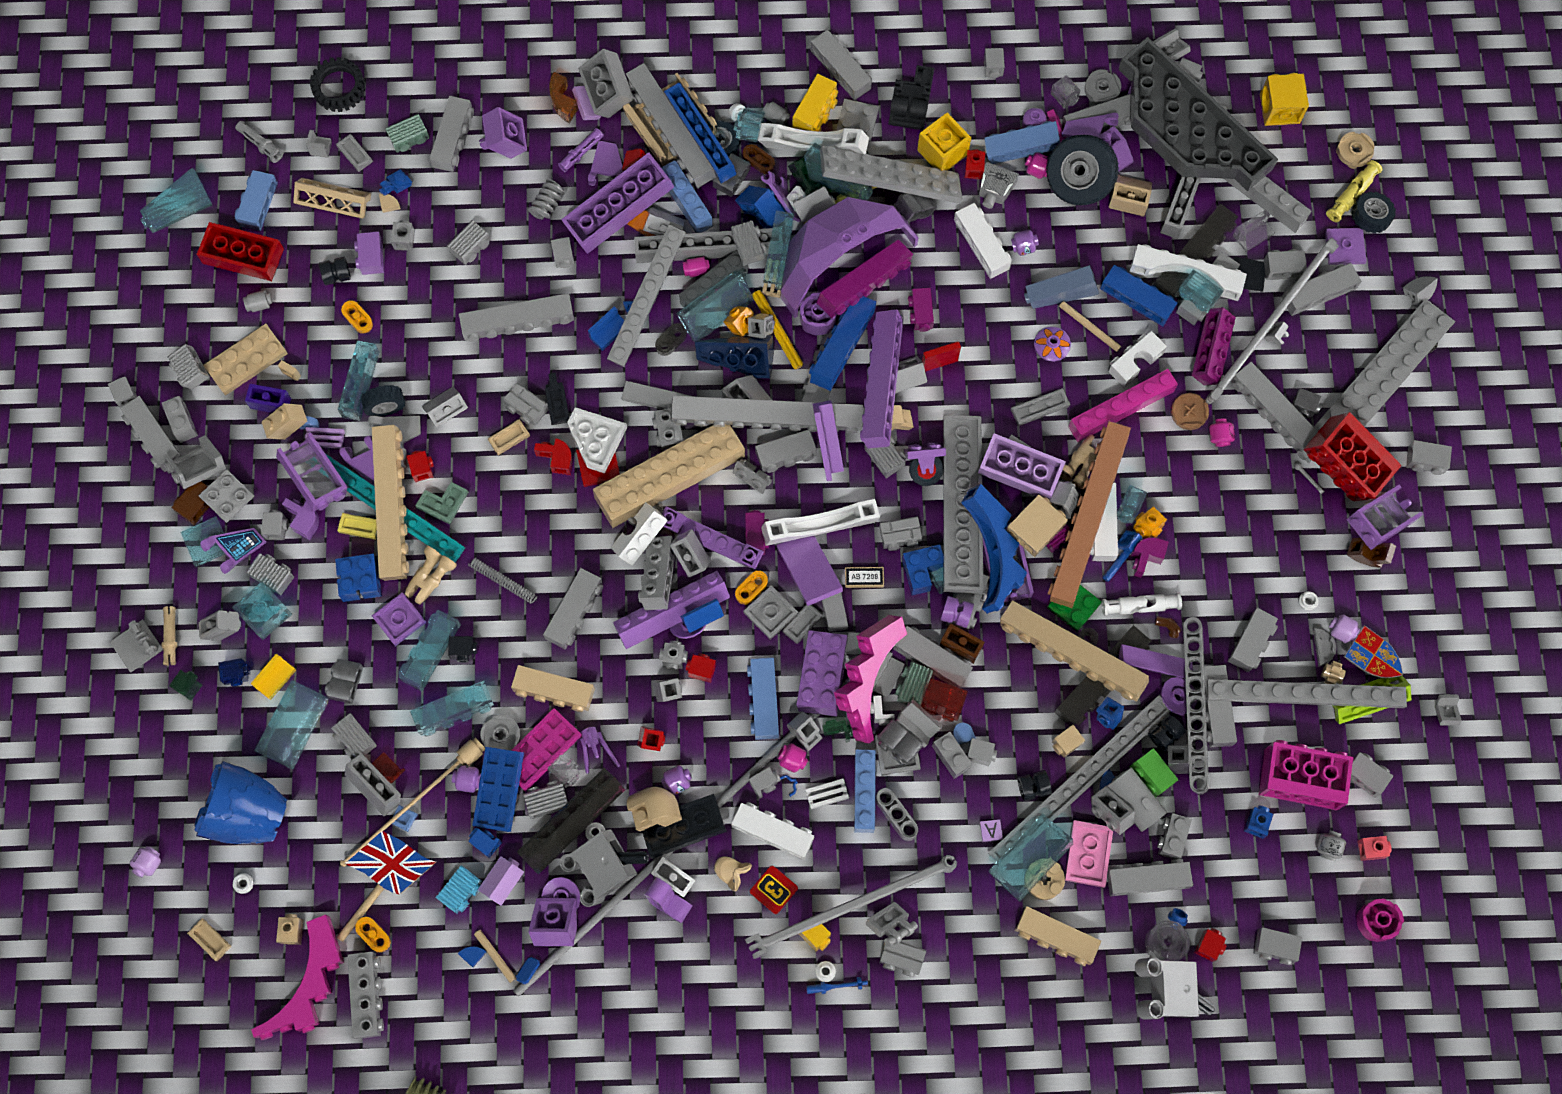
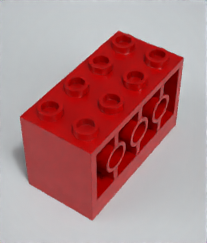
M1350 412L1330 417L1303 449L1307 453L1308 458L1316 462L1320 466L1321 471L1329 475L1333 479V483L1346 493V496L1354 502L1374 499L1402 466Z

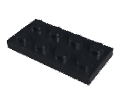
M714 794L679 806L682 820L666 827L656 824L643 830L642 833L649 857L653 859L727 832Z

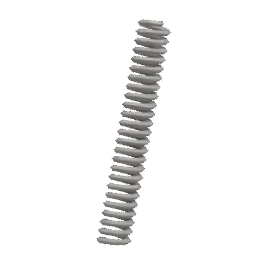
M474 558L471 565L468 563L469 567L471 566L474 570L476 569L479 573L494 580L497 584L499 583L502 587L504 586V588L517 594L520 598L522 597L525 601L527 600L530 604L537 599V596L534 598L535 593L532 594L530 590L527 591L525 587L522 588V585L520 586V584L515 583V581L507 578V576L504 577L497 570L494 571V568L492 569V567L487 566V564L479 561V559Z

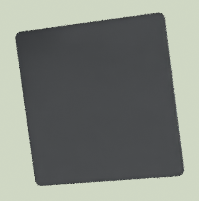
M1234 257V261L1240 264L1238 270L1247 274L1243 289L1263 292L1265 282L1264 262Z

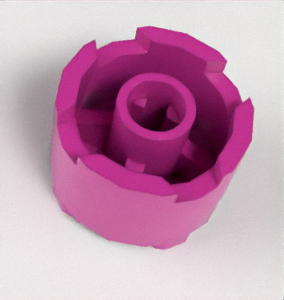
M1376 899L1368 902L1361 907L1356 915L1357 926L1362 935L1367 940L1375 942L1386 941L1397 936L1404 923L1403 913L1398 905L1386 899ZM1377 918H1381L1383 922L1379 923Z

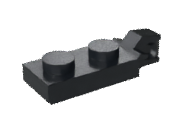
M556 373L548 374L550 384L545 385L551 425L567 423L569 413L564 385L562 382L557 383Z

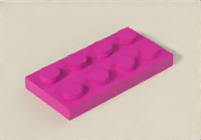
M554 708L511 750L524 752L519 786L525 792L582 736Z

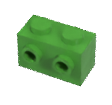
M1154 748L1129 766L1133 768L1155 797L1178 781V778Z

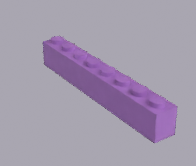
M897 309L876 312V319L873 321L874 335L871 337L872 351L869 354L871 362L868 367L869 379L866 383L867 396L864 399L865 413L862 415L863 430L860 431L861 441L865 443L868 449L890 446L903 318Z

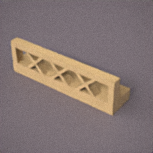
M305 178L295 182L293 203L365 218L366 203L371 200V193ZM300 190L305 191L310 197L307 201L299 199ZM323 195L327 203L320 204L315 197ZM336 198L341 199L345 206L337 208L333 200ZM353 202L360 203V212H355L350 204Z

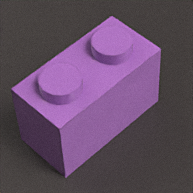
M380 233L357 234V241H354L355 251L358 252V258H355L356 268L360 269L362 275L384 273L383 243Z

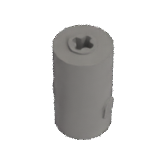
M1132 767L1120 773L1107 785L1110 790L1134 810V823L1141 832L1167 813Z

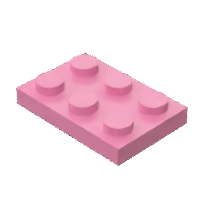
M1073 821L1065 881L1105 888L1113 831L1107 826Z

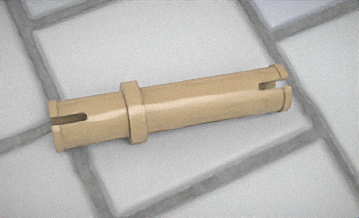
M168 606L163 607V665L169 666V658L171 665L176 664V607L170 606V614Z

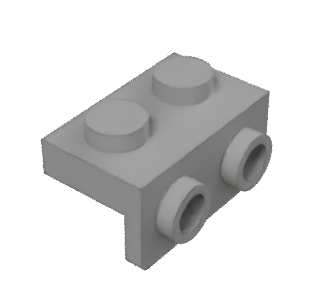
M1176 28L1153 41L1173 61L1190 52V46L1179 38Z

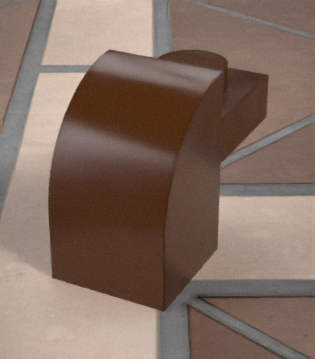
M1352 538L1347 556L1359 563L1382 568L1383 564H1391L1396 546L1392 543H1381L1370 550L1361 538Z

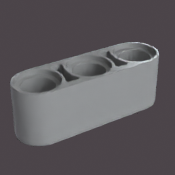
M841 592L823 599L822 604L828 632L848 630Z
M888 788L879 790L876 796L877 806L903 840H914L918 833V826L893 791ZM887 794L891 801L883 803L880 800V796ZM894 810H898L902 813V818L894 819L891 813ZM904 827H912L914 834L911 836L906 835L903 831Z

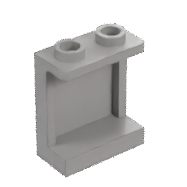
M206 435L198 438L201 445L200 448L174 460L168 454L164 455L166 462L163 465L166 471L171 473L175 483H180L183 489L226 470L221 454Z

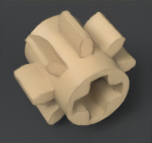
M1333 661L1331 664H1325L1321 677L1325 678V684L1342 683L1346 670L1341 668V663Z

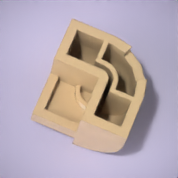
M645 788L627 798V809L632 812L636 830L640 832L656 824L666 827L682 820L675 796L664 788Z

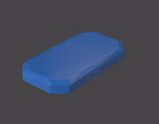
M533 957L527 958L516 975V980L522 984H527L539 967V960Z

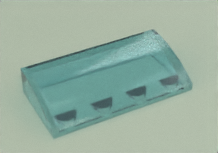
M734 271L676 314L695 343V341L702 340L721 326L734 307H746L754 300L742 274Z
M291 680L254 751L290 769H294L330 699Z
M1042 813L989 870V873L1020 902L1073 845V839Z

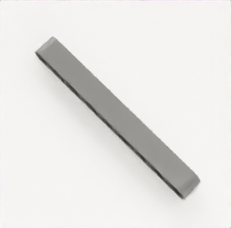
M1190 617L1184 622L1190 788L1193 792L1204 794L1209 789L1203 627L1198 618ZM1197 623L1199 625L1198 630L1195 632L1189 631V624ZM1192 642H1197L1200 645L1197 651L1189 650V645ZM1192 662H1199L1200 668L1197 671L1190 670L1189 666ZM1193 681H1198L1201 683V687L1195 691L1190 688V684ZM1193 701H1200L1202 707L1199 710H1193L1191 708ZM1195 720H1200L1203 725L1201 729L1194 730L1192 729V723ZM1195 740L1203 742V747L1200 750L1193 749L1192 744ZM1196 760L1204 762V767L1201 770L1193 768V763ZM1200 779L1205 782V787L1202 790L1194 788L1196 780Z

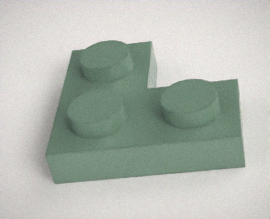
M452 482L442 498L424 490L416 504V508L450 525L469 492Z

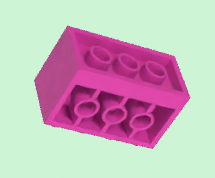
M1276 740V742L1271 743L1264 749L1259 795L1339 810L1348 804L1353 757L1347 756L1345 752L1337 751L1330 753L1325 748L1309 749L1304 744H1295L1294 746L1288 745L1287 741Z

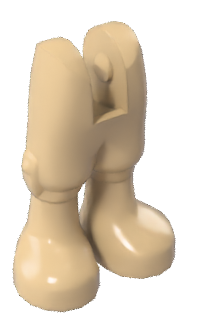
M1089 435L1077 451L1073 452L1071 462L1068 465H1064L1060 475L1064 481L1070 482L1079 465L1083 464L1082 469L1072 481L1076 488L1085 490L1083 486L1090 473L1091 462L1096 461L1097 455L1094 454L1096 448L1091 447L1095 438L1093 435Z
M428 545L424 549L426 561L415 572L405 591V596L411 598L419 587L422 588L415 598V602L418 604L423 603L433 590L439 586L441 578L446 572L454 570L457 566L451 559L444 555L442 556ZM439 562L435 572L430 575V571Z

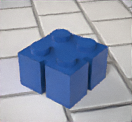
M375 554L335 559L336 573L339 578L337 579L338 596L343 602L360 600L358 590H360V594L364 599L382 597L378 559Z

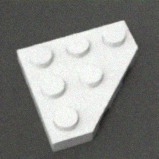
M575 407L567 422L587 468L605 473L627 429V424Z

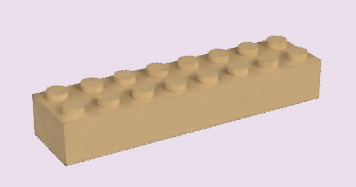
M725 425V427L711 426L594 488V498L610 525L614 528L627 521L628 518L636 516L645 503L653 507L658 502L674 496L745 458V448L730 425Z

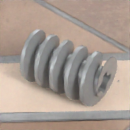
M546 179V183L543 184V188L539 190V194L536 195L532 206L528 209L534 217L541 220L544 217L550 219L551 216L547 212H554L551 205L557 207L558 204L555 200L561 201L562 199L558 194H565L561 186L551 179Z

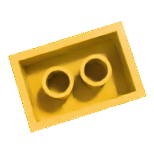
M820 74L816 75L793 115L792 128L821 132L822 124H826L829 119L830 110H834L838 102L836 99L838 94L837 82Z

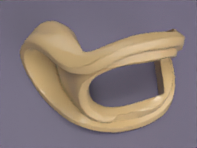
M725 856L717 859L714 871L732 891H737L741 883L739 875L747 873L751 869L752 864L748 862L740 863L731 857Z

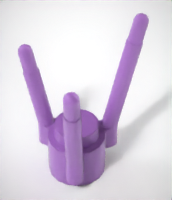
M589 727L581 731L583 738L580 741L583 747L585 772L587 774L589 773L587 746L592 747L595 758H598L596 745L599 741L616 767H620L617 759L604 741L601 732H597L596 727Z

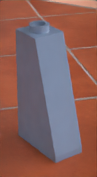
M1090 265L1025 286L1027 293H1024L1027 304L1030 303L1033 309L1062 303L1063 301L1067 302L1099 295Z

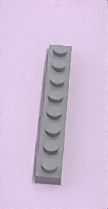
M668 225L607 360L625 367L686 235L685 231Z

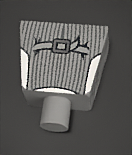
M986 162L979 196L985 198L983 206L991 209L995 202L1003 204L1016 185L1019 174Z

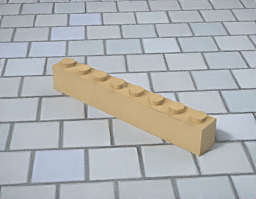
M395 425L372 427L379 578L384 581L407 579V573H409V563L406 562L408 544L405 543L407 525L404 524L406 507L403 505L405 488L402 486V479H404L405 475L404 469L401 467V460H403L404 455L403 450L400 449V441L403 440L402 431Z
M1013 600L1000 618L1002 629L1005 632L1018 635L1019 639L1023 642H1030L1039 651L1052 654V657L1057 661H1064L1073 670L1086 673V676L1091 680L1102 682L1107 689L1120 692L1121 696L1127 700L1137 702L1149 683V676Z

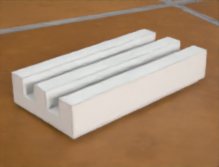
M844 779L805 789L811 809L849 799ZM841 785V788H838V789H834V790L827 791V792L820 793V794L813 795V796H811V794H810V793H814V792H817V791H821V790H824V789H828V788H831V787H835V786ZM843 792L842 796L813 804V800Z

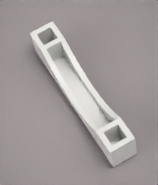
M762 123L758 141L766 148L820 152V148L823 145L866 154L869 137L862 129L844 128L838 131L816 132L795 129L780 124Z
M1139 244L1135 250L1130 272L1144 276L1166 271L1188 273L1205 281L1219 296L1238 301L1242 294L1247 275L1237 269H1227L1219 264L1213 265L1206 263L1204 260H1194L1182 254L1176 255L1167 250H1157L1149 245Z
M872 499L820 514L767 521L761 529L765 544L768 546L875 523L880 518L876 500Z

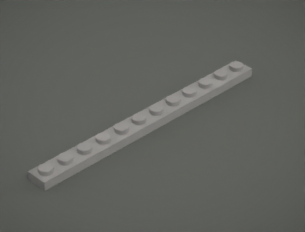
M1160 695L988 853L1001 868L1171 712L1163 703Z

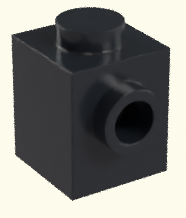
M449 636L448 656L451 660H457V662L461 663L474 660V655L478 654V642H475L473 636Z

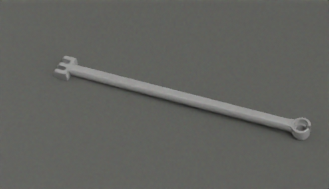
M1331 237L1324 244L1317 256L1221 381L1205 399L1207 404H1211L1219 398L1225 387L1328 253L1333 254L1339 245L1336 244V240Z
M946 855L937 864L764 938H761L758 933L745 939L747 944L755 941L756 944L751 945L749 949L750 951L758 949L759 951L755 952L752 956L754 959L767 954L766 948L936 874L941 872L950 873L956 868L957 861H954L955 858L953 856ZM946 860L953 861L952 865H948Z

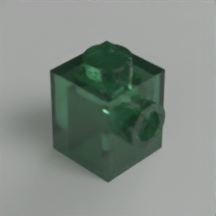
M180 670L169 687L191 701L202 687V684L197 681L198 676L188 670L185 673Z

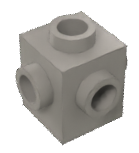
M678 641L665 643L664 648L660 649L659 660H662L663 667L669 670L683 669V663H687L688 651H685L684 645H681V642ZM670 653H677L675 656L670 655Z

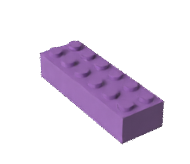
M647 153L561 220L588 254L672 190L674 185L651 154Z

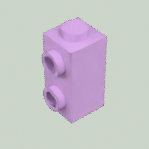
M500 856L478 891L501 906L524 871L518 868L519 863L514 859L509 858L506 860Z

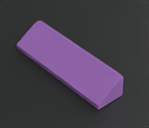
M1121 644L1118 659L1128 665L1186 679L1185 659ZM1191 663L1190 666H1189L1190 670H1192V671H1193V663Z

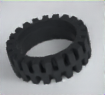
M337 57L336 61L334 58H329V63L327 60H324V65L322 66L319 63L317 65L318 70L314 69L313 75L310 77V86L314 98L321 107L323 106L326 110L330 108L332 112H335L336 109L338 112H342V108H345L346 111L350 110L349 106L354 108L356 106L355 102L360 103V97H364L366 89L364 77L359 67L354 62H349L346 58L343 61L341 57ZM347 72L354 77V88L344 97L330 98L321 91L322 81L331 73Z

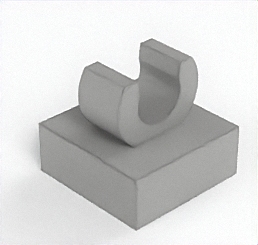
M1275 322L1264 336V339L1267 342L1274 341L1277 345L1284 344L1281 337L1289 336L1286 331L1289 326L1285 322Z

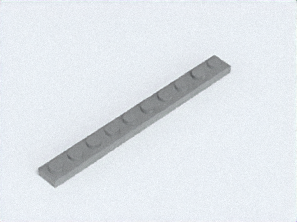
M1207 680V700L1386 708L1407 707L1406 687Z

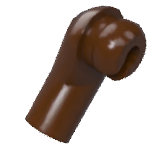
M1156 616V626L1166 627L1171 638L1179 637L1181 628L1173 619Z

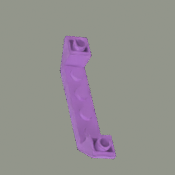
M667 506L662 513L668 520L663 527L678 535L693 529L703 547L746 567L756 569L764 551L747 543H741L689 519L682 513Z

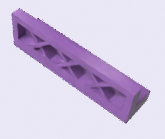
M830 400L812 404L827 481H832V473L844 471L833 407Z

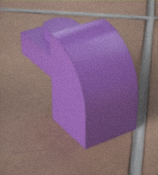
M286 498L282 505L287 511L296 515L290 525L291 529L304 538L311 540L319 526L317 512H312L307 501L303 505L295 499L291 501Z

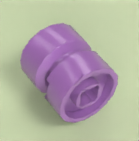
M948 596L941 621L948 623L955 621L956 625L967 628L974 604L966 601L959 603L958 599Z

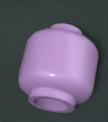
M1344 614L1338 618L1334 617L1329 625L1332 628L1331 636L1343 643L1353 642L1360 631L1358 622Z
M148 846L139 848L130 860V866L133 868L132 873L141 878L144 875L152 876L161 863L160 854Z

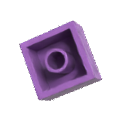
M500 107L482 115L485 138L479 140V142H482L479 143L482 149H490L510 159L527 151L522 118Z

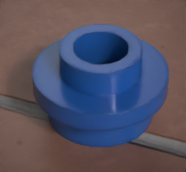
M1174 908L1169 912L1168 919L1171 924L1177 927L1186 926L1188 922L1186 912L1178 908Z

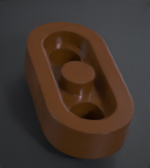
M754 144L744 147L743 159L749 162L752 167L762 174H769L768 171L772 172L774 170L775 160L772 156Z

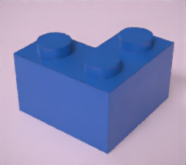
M749 185L735 200L745 214L755 216L764 229L777 228L788 217L784 211L785 208L775 199L774 192L769 188Z
M941 545L903 553L902 563L912 596L931 591L932 583L928 572L943 569Z

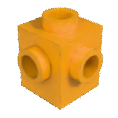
M737 306L729 312V316L723 322L733 335L744 336L748 333V318L752 317L754 313L748 307Z
M1152 507L1146 513L1141 512L1135 518L1137 522L1133 529L1144 539L1156 538L1162 532L1167 519L1155 507Z

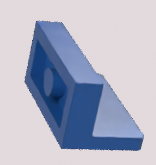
M615 306L588 330L590 340L602 351L617 338L625 321L618 314Z
M714 599L680 617L688 632L691 633L723 617L724 614L719 601Z

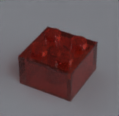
M930 678L921 707L930 715H941L942 719L949 722L958 721L968 691Z

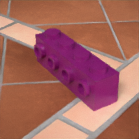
M1224 307L1208 309L1192 372V377L1204 386L1217 385L1221 381L1236 319Z

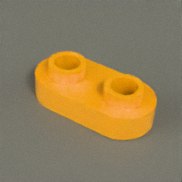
M347 301L342 305L341 311L343 316L357 332L367 333L372 329L373 322L370 316L357 302ZM351 310H355L353 314H349ZM362 323H367L366 326L361 327Z
M762 571L751 573L737 587L735 591L736 600L743 605L751 603L767 587V575ZM760 579L762 583L757 585L755 581ZM743 593H748L749 596L747 598H743L741 595Z
M362 917L357 921L355 925L356 933L372 950L384 952L390 947L391 940L389 935L372 918ZM369 924L370 930L365 932L364 926ZM379 939L384 940V943L381 946H378L377 944Z

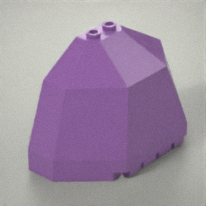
M847 197L809 219L790 240L781 287V299L794 318L798 317V308L813 280L844 253L874 235L900 228L914 247L918 245V236L894 206Z

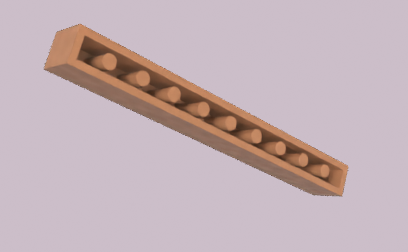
M1110 421L1107 427L1103 426L1100 435L1103 440L1101 444H1097L1094 453L1097 455L1096 461L1091 462L1089 472L1092 473L1090 479L1086 478L1083 489L1086 491L1084 496L1080 495L1077 504L1080 509L1078 513H1074L1071 524H1074L1072 531H1068L1065 540L1068 542L1067 548L1062 549L1060 555L1062 563L1061 566L1057 565L1054 577H1057L1055 584L1051 583L1048 594L1051 595V602L1073 608L1130 435V427Z

